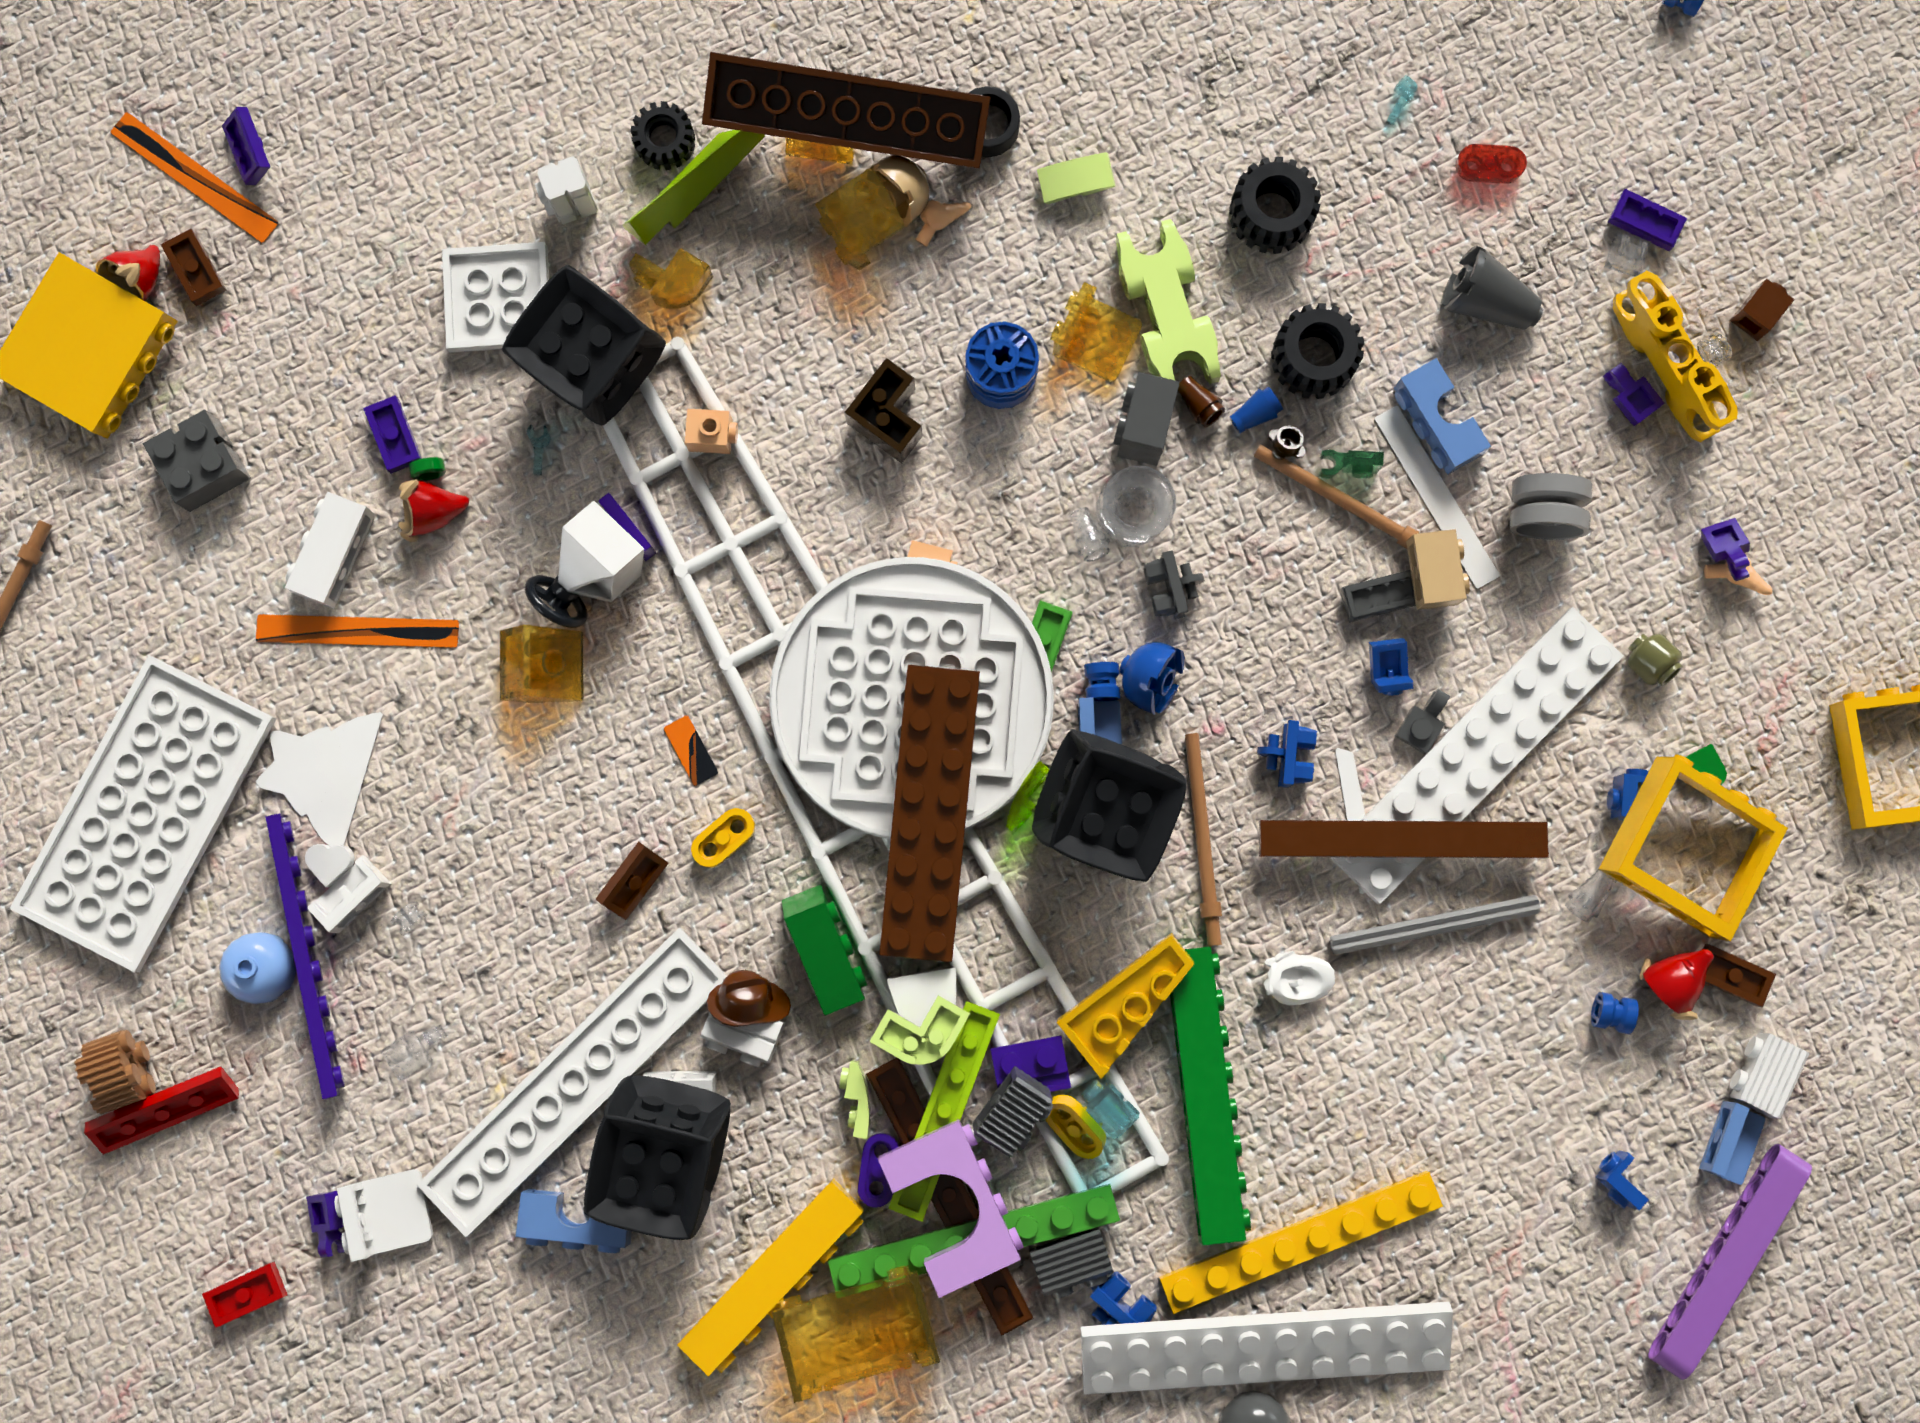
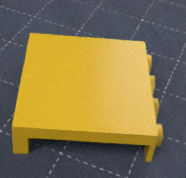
M58 252L0 349V379L87 430L108 439L110 434L115 432L120 426L121 416L128 404L132 403L138 396L139 386L144 377L154 369L157 363V356L163 345L172 339L175 325L178 321Z

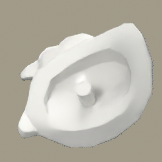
M1289 951L1284 954L1279 953L1274 958H1269L1263 963L1270 967L1267 973L1268 978L1263 982L1266 994L1272 995L1282 1004L1302 1005L1316 1001L1327 995L1335 984L1334 969L1328 962L1318 957L1297 955L1294 951Z

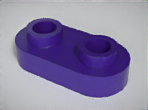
M877 1133L869 1137L864 1144L858 1194L864 1204L874 1208L886 1205L894 1194L874 1151L875 1147L880 1144L885 1145L888 1148V1152L899 1147L895 1138L886 1133ZM873 1181L881 1182L883 1185L882 1193L873 1194L870 1191V1184Z

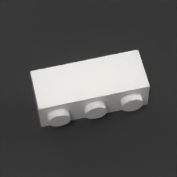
M327 491L325 498L321 499L316 505L314 511L315 520L311 530L307 531L301 539L299 557L296 563L291 564L287 571V584L285 588L296 595L334 609L376 514L364 505Z

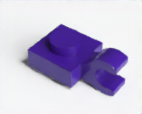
M1622 363L1603 375L1608 385L1620 393L1612 400L1633 427L1665 404L1644 376L1635 382Z
M1736 518L1702 528L1701 539L1715 563L1726 559L1731 576L1735 581L1750 577L1746 569L1747 566H1750V562L1745 554L1750 551V542Z
M337 1191L306 1197L312 1233L318 1232V1253L321 1258L333 1256L331 1249L333 1242L337 1244L338 1253H345L342 1246V1233L339 1231V1228L344 1227L342 1217H338L334 1203L335 1196L338 1195Z

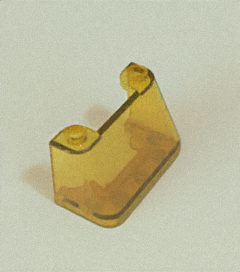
M904 1265L888 1270V1277L803 1301L801 1295L791 1296L779 1301L780 1308L775 1309L772 1315L794 1403L813 1398V1393L823 1390L822 1386H824L826 1392L832 1390L834 1386L903 1367L904 1370L912 1368L913 1360H915L916 1364H921L922 1367L940 1363L941 1352L917 1270L910 1271L909 1266Z

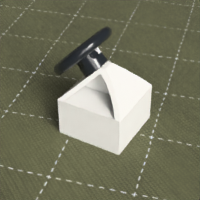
M592 501L562 527L559 575L556 578L544 575L530 577L525 584L527 599L542 616L551 622L568 628L580 627L586 622L588 613L579 595L612 602L641 576L644 548L595 501ZM540 586H546V587H549V588H548L547 590H545L544 588H542V587H540ZM541 599L547 601L554 610L548 607ZM571 603L577 612L576 617H570L567 611Z

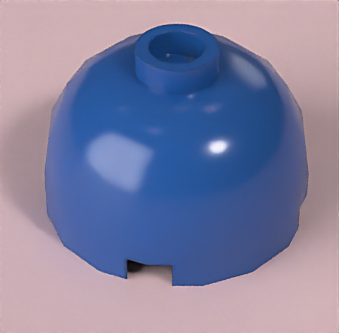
M1152 642L1137 648L1131 656L1127 655L1123 659L1119 670L1120 675H1123L1122 686L1127 699L1136 707L1155 715V712L1162 713L1170 704L1179 686L1173 684L1176 672L1183 674L1185 664L1184 652L1167 644Z

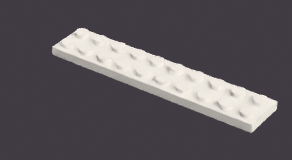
M1571 607L1360 821H1462L1624 655L1574 607ZM1330 857L1377 904H1381L1425 859Z
M678 928L446 1155L417 1186L466 1238L469 1237L610 1098L623 1078L633 1076L707 1003L709 993L717 985L722 984L727 975L682 928Z
M1449 1302L1081 1326L1084 1395L1450 1370L1453 1311Z

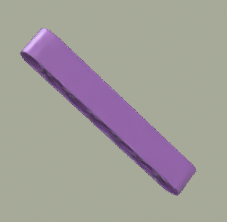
M1775 1144L1767 1151L1649 1349V1359L1681 1380H1685L1693 1373L1806 1184L1812 1171L1811 1164L1780 1144Z

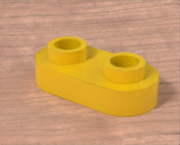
M740 808L726 811L694 839L691 846L694 860L707 868L721 865L753 837L755 833L753 817L747 811ZM738 820L744 823L743 831L741 833H734L732 831V824ZM711 843L715 844L717 847L716 854L711 857L706 856L705 847Z
M1068 1095L1054 1096L1052 1098L1053 1108L1046 1118L1047 1124L1077 1156L1085 1159L1098 1157L1106 1143L1104 1130L1076 1099Z

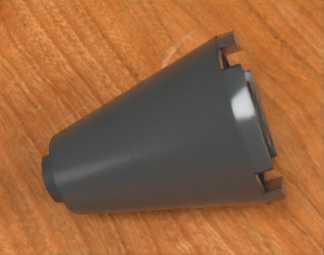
M1479 246L1472 247L1459 262L1464 267L1458 275L1452 273L1448 280L1441 300L1442 305L1445 306L1444 309L1452 313L1522 330L1527 329L1529 326H1535L1544 310L1541 307V298L1487 250Z

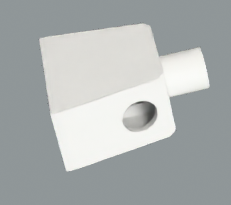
M956 968L887 979L898 1015L919 1027L922 1025L938 995L956 1005Z

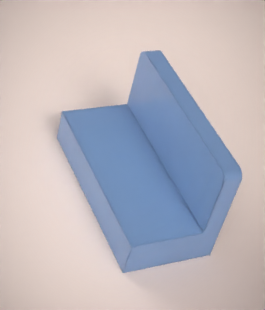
M1093 697L1079 698V731L1122 744L1120 702L1117 700L1094 701Z
M1723 1101L1699 1169L1735 1184L1742 1185L1762 1132L1765 1118L1749 1111L1750 1108L1735 1102Z

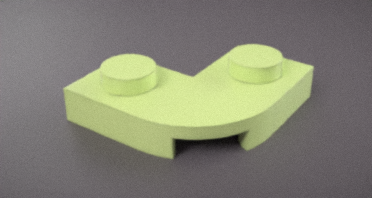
M939 995L920 1027L888 1009L870 1042L906 1063L914 1065L929 1064L939 1060L950 1050L970 1013Z

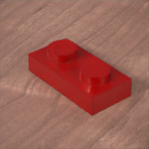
M274 1261L203 1293L202 1296L213 1324L217 1328L288 1296Z

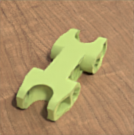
M1171 219L1161 221L1159 229L1163 249L1154 255L1141 254L1134 248L1131 238L1126 231L1118 233L1115 242L1119 262V277L1125 296L1128 300L1144 297L1154 331L1140 335L1148 370L1152 375L1175 380L1172 367L1181 360H1190L1200 366L1209 384L1219 382L1221 373L1218 360V341L1211 320L1207 315L1192 319L1182 285L1194 282L1195 272L1188 247L1179 235Z

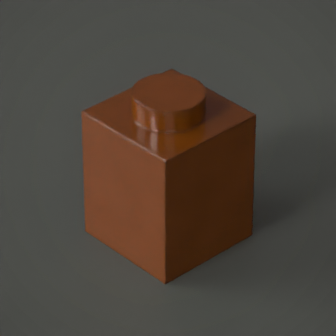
M1766 279L1753 290L1730 321L1756 341H1759L1771 331L1795 299L1788 295L1787 290L1782 285Z

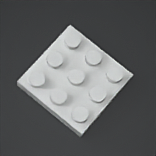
M545 242L442 249L446 349L449 353L502 349L507 335L518 318L549 280L548 246Z

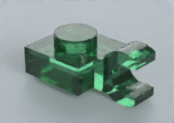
M1330 449L1324 450L1320 454V459L1331 460L1334 467L1332 469H1321L1319 476L1326 479L1333 478L1342 470V473H1352L1354 478H1371L1373 474H1377L1383 467L1384 452L1348 450L1347 453H1340Z

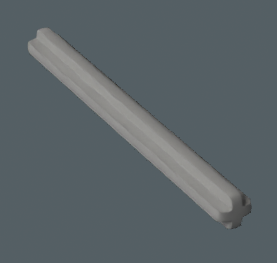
M1532 895L1331 936L1330 947L1333 954L1338 955L1536 915L1540 913V904L1537 896Z

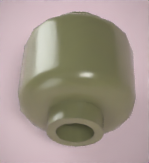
M1642 634L1628 648L1632 652L1628 658V666L1648 685L1659 683L1661 686H1664L1683 668L1680 664L1682 660L1681 651L1663 634H1653L1650 637Z

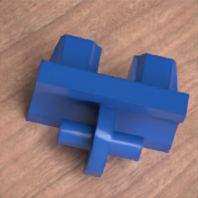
M1288 720V723L1283 724L1281 748H1278L1279 735L1269 734L1268 747L1257 748V755L1267 757L1266 770L1276 771L1277 758H1280L1278 787L1289 788L1294 784H1305L1313 781L1314 763L1296 761L1297 749L1312 751L1315 749L1317 731L1299 726V721Z
M1117 1271L1110 1275L1105 1283L1092 1287L1093 1292L1090 1295L1102 1307L1097 1306L1092 1312V1315L1101 1322L1100 1325L1150 1322L1157 1306L1143 1294L1131 1307L1121 1298L1130 1289L1131 1284Z

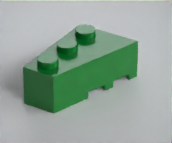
M820 884L783 899L784 920L824 1016L865 1000L862 988L868 986L861 966L859 965L854 968L850 955L855 954L847 933L841 935L837 923L841 922L840 915L834 901L828 903L822 885Z

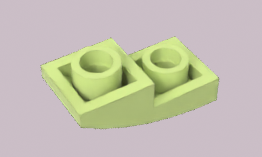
M1107 152L1080 157L1037 169L1043 200L1046 204L1055 203L1077 195L1087 196L1116 187Z
M852 1060L850 1061L849 1068H842L839 1089L845 1090L844 1098L859 1100L858 1107L851 1106L848 1119V1128H854L853 1137L868 1139L870 1099L867 1082L859 1061Z

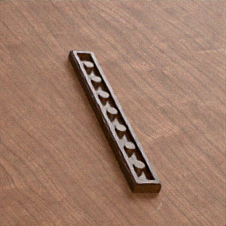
M1260 820L1259 857L1549 858L1548 822Z
M896 1057L866 1073L902 1145L914 1140L925 1112V1107L900 1059ZM940 1174L931 1201L944 1226L949 1227L978 1219L979 1211L964 1182L955 1176ZM1008 1267L974 1282L1001 1336L1034 1319Z

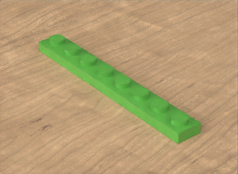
M1110 1184L1009 1210L1008 1214L1003 1215L1008 1229L1016 1228L1024 1247L1120 1221ZM978 1219L828 1259L836 1297L928 1273L924 1265V1258L965 1239L973 1231Z

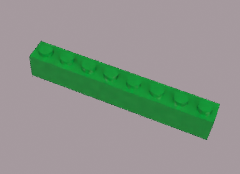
M1211 946L1185 949L1194 961V965L1171 992L1170 1001L1198 1240L1202 1245L1246 1241L1245 1231H1251L1249 1210L1248 1208H1242L1241 1194H1246L1247 1188L1245 1174L1243 1171L1238 1172L1236 1158L1242 1157L1240 1136L1233 1133L1232 1120L1238 1119L1235 1098H1229L1228 1084L1233 1083V1071L1231 1062H1225L1223 1050L1224 1047H1229V1038L1226 1025H1220L1219 1011H1224V997L1222 989L1216 990L1215 975H1220L1219 957L1217 953L1212 954Z

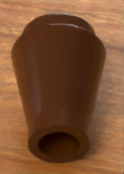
M1192 376L1184 378L1179 383L1178 393L1196 424L1201 423L1206 428L1221 418L1225 412V408L1222 406V399L1195 381Z

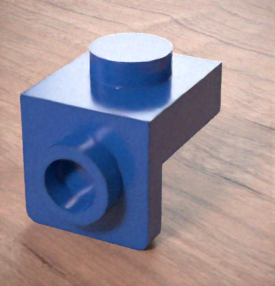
M1404 638L1369 642L1371 683L1376 690L1384 695L1394 696L1402 694L1403 690L1413 689V680L1409 677L1407 641Z
M1626 769V774L1614 777L1613 789L1611 788L1607 795V808L1611 810L1610 819H1625L1637 795L1638 787L1642 786L1648 774L1647 770Z
M1620 1150L1617 1153L1611 1152L1600 1163L1599 1168L1601 1171L1596 1178L1610 1190L1606 1195L1622 1209L1628 1206L1640 1211L1649 1199L1621 1175L1634 1160V1157L1630 1153Z

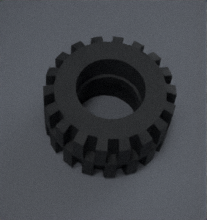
M1275 157L1274 162H1270L1269 158L1261 159L1259 167L1253 163L1248 167L1247 172H1243L1240 176L1231 199L1229 214L1232 215L1230 220L1232 228L1238 227L1237 237L1240 240L1244 237L1248 239L1246 246L1252 249L1254 245L1260 247L1259 252L1266 254L1268 248L1273 249V254H1279L1282 252L1283 247H1286L1287 251L1294 249L1297 242L1301 244L1308 232H1310L1321 204H1318L1321 194L1320 190H1315L1317 186L1315 177L1308 178L1309 170L1305 166L1301 169L1297 168V161L1290 159L1288 164L1283 162V157ZM1267 193L1281 195L1290 203L1293 214L1285 218L1269 217L1259 209L1256 198Z
M1318 303L1316 309H1313L1311 304L1303 306L1301 312L1295 310L1291 313L1289 319L1284 321L1273 343L1271 359H1275L1272 365L1274 373L1280 372L1278 381L1282 385L1286 382L1291 385L1288 391L1293 394L1297 390L1302 391V398L1309 399L1311 394H1315L1316 399H1324L1327 393L1330 396L1337 394L1341 387L1344 388L1349 383L1363 359L1364 351L1361 349L1364 345V338L1357 336L1361 329L1358 323L1351 325L1352 316L1348 312L1342 316L1338 313L1340 308L1333 305L1332 309L1328 310L1326 309V303ZM1309 337L1325 340L1333 348L1336 361L1328 366H1316L1307 362L1300 353L1299 342Z

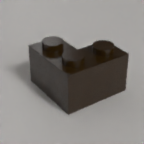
M886 358L844 412L846 424L901 464L922 438V426L900 410L915 391L914 377Z

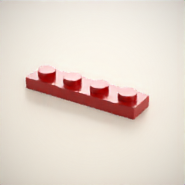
M222 1066L152 1094L144 1100L85 1122L84 1134L104 1155L239 1099V1088Z

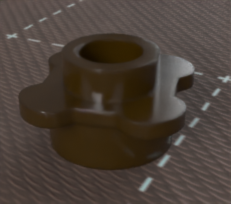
M1287 425L1270 431L1268 438L1273 442L1274 449L1272 455L1276 459L1283 460L1285 457L1293 456L1297 459L1304 457L1306 453L1305 447L1302 446L1304 436L1298 428Z

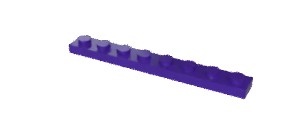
M279 813L265 816L322 1099H329L340 1096L339 1088L345 1087L341 1066L334 1067L332 1053L337 1052L338 1049L334 1031H327L324 1017L330 1016L327 996L319 995L317 982L323 981V975L319 960H312L310 947L316 946L315 935L312 925L305 926L303 912L309 911L307 908L308 901L305 890L298 891L296 877L302 876L298 856L291 857L289 843L295 842L291 821L284 822V818Z

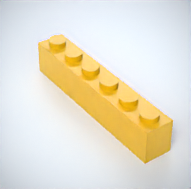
M833 1178L681 1339L677 1346L708 1377L715 1369L722 1373L736 1358L732 1351L741 1342L747 1346L761 1332L762 1329L758 1326L759 1322L767 1314L773 1319L788 1303L783 1297L791 1288L794 1287L799 1291L813 1276L809 1269L818 1260L825 1264L838 1250V1247L834 1244L843 1233L850 1237L864 1222L859 1217L863 1213L864 1208Z

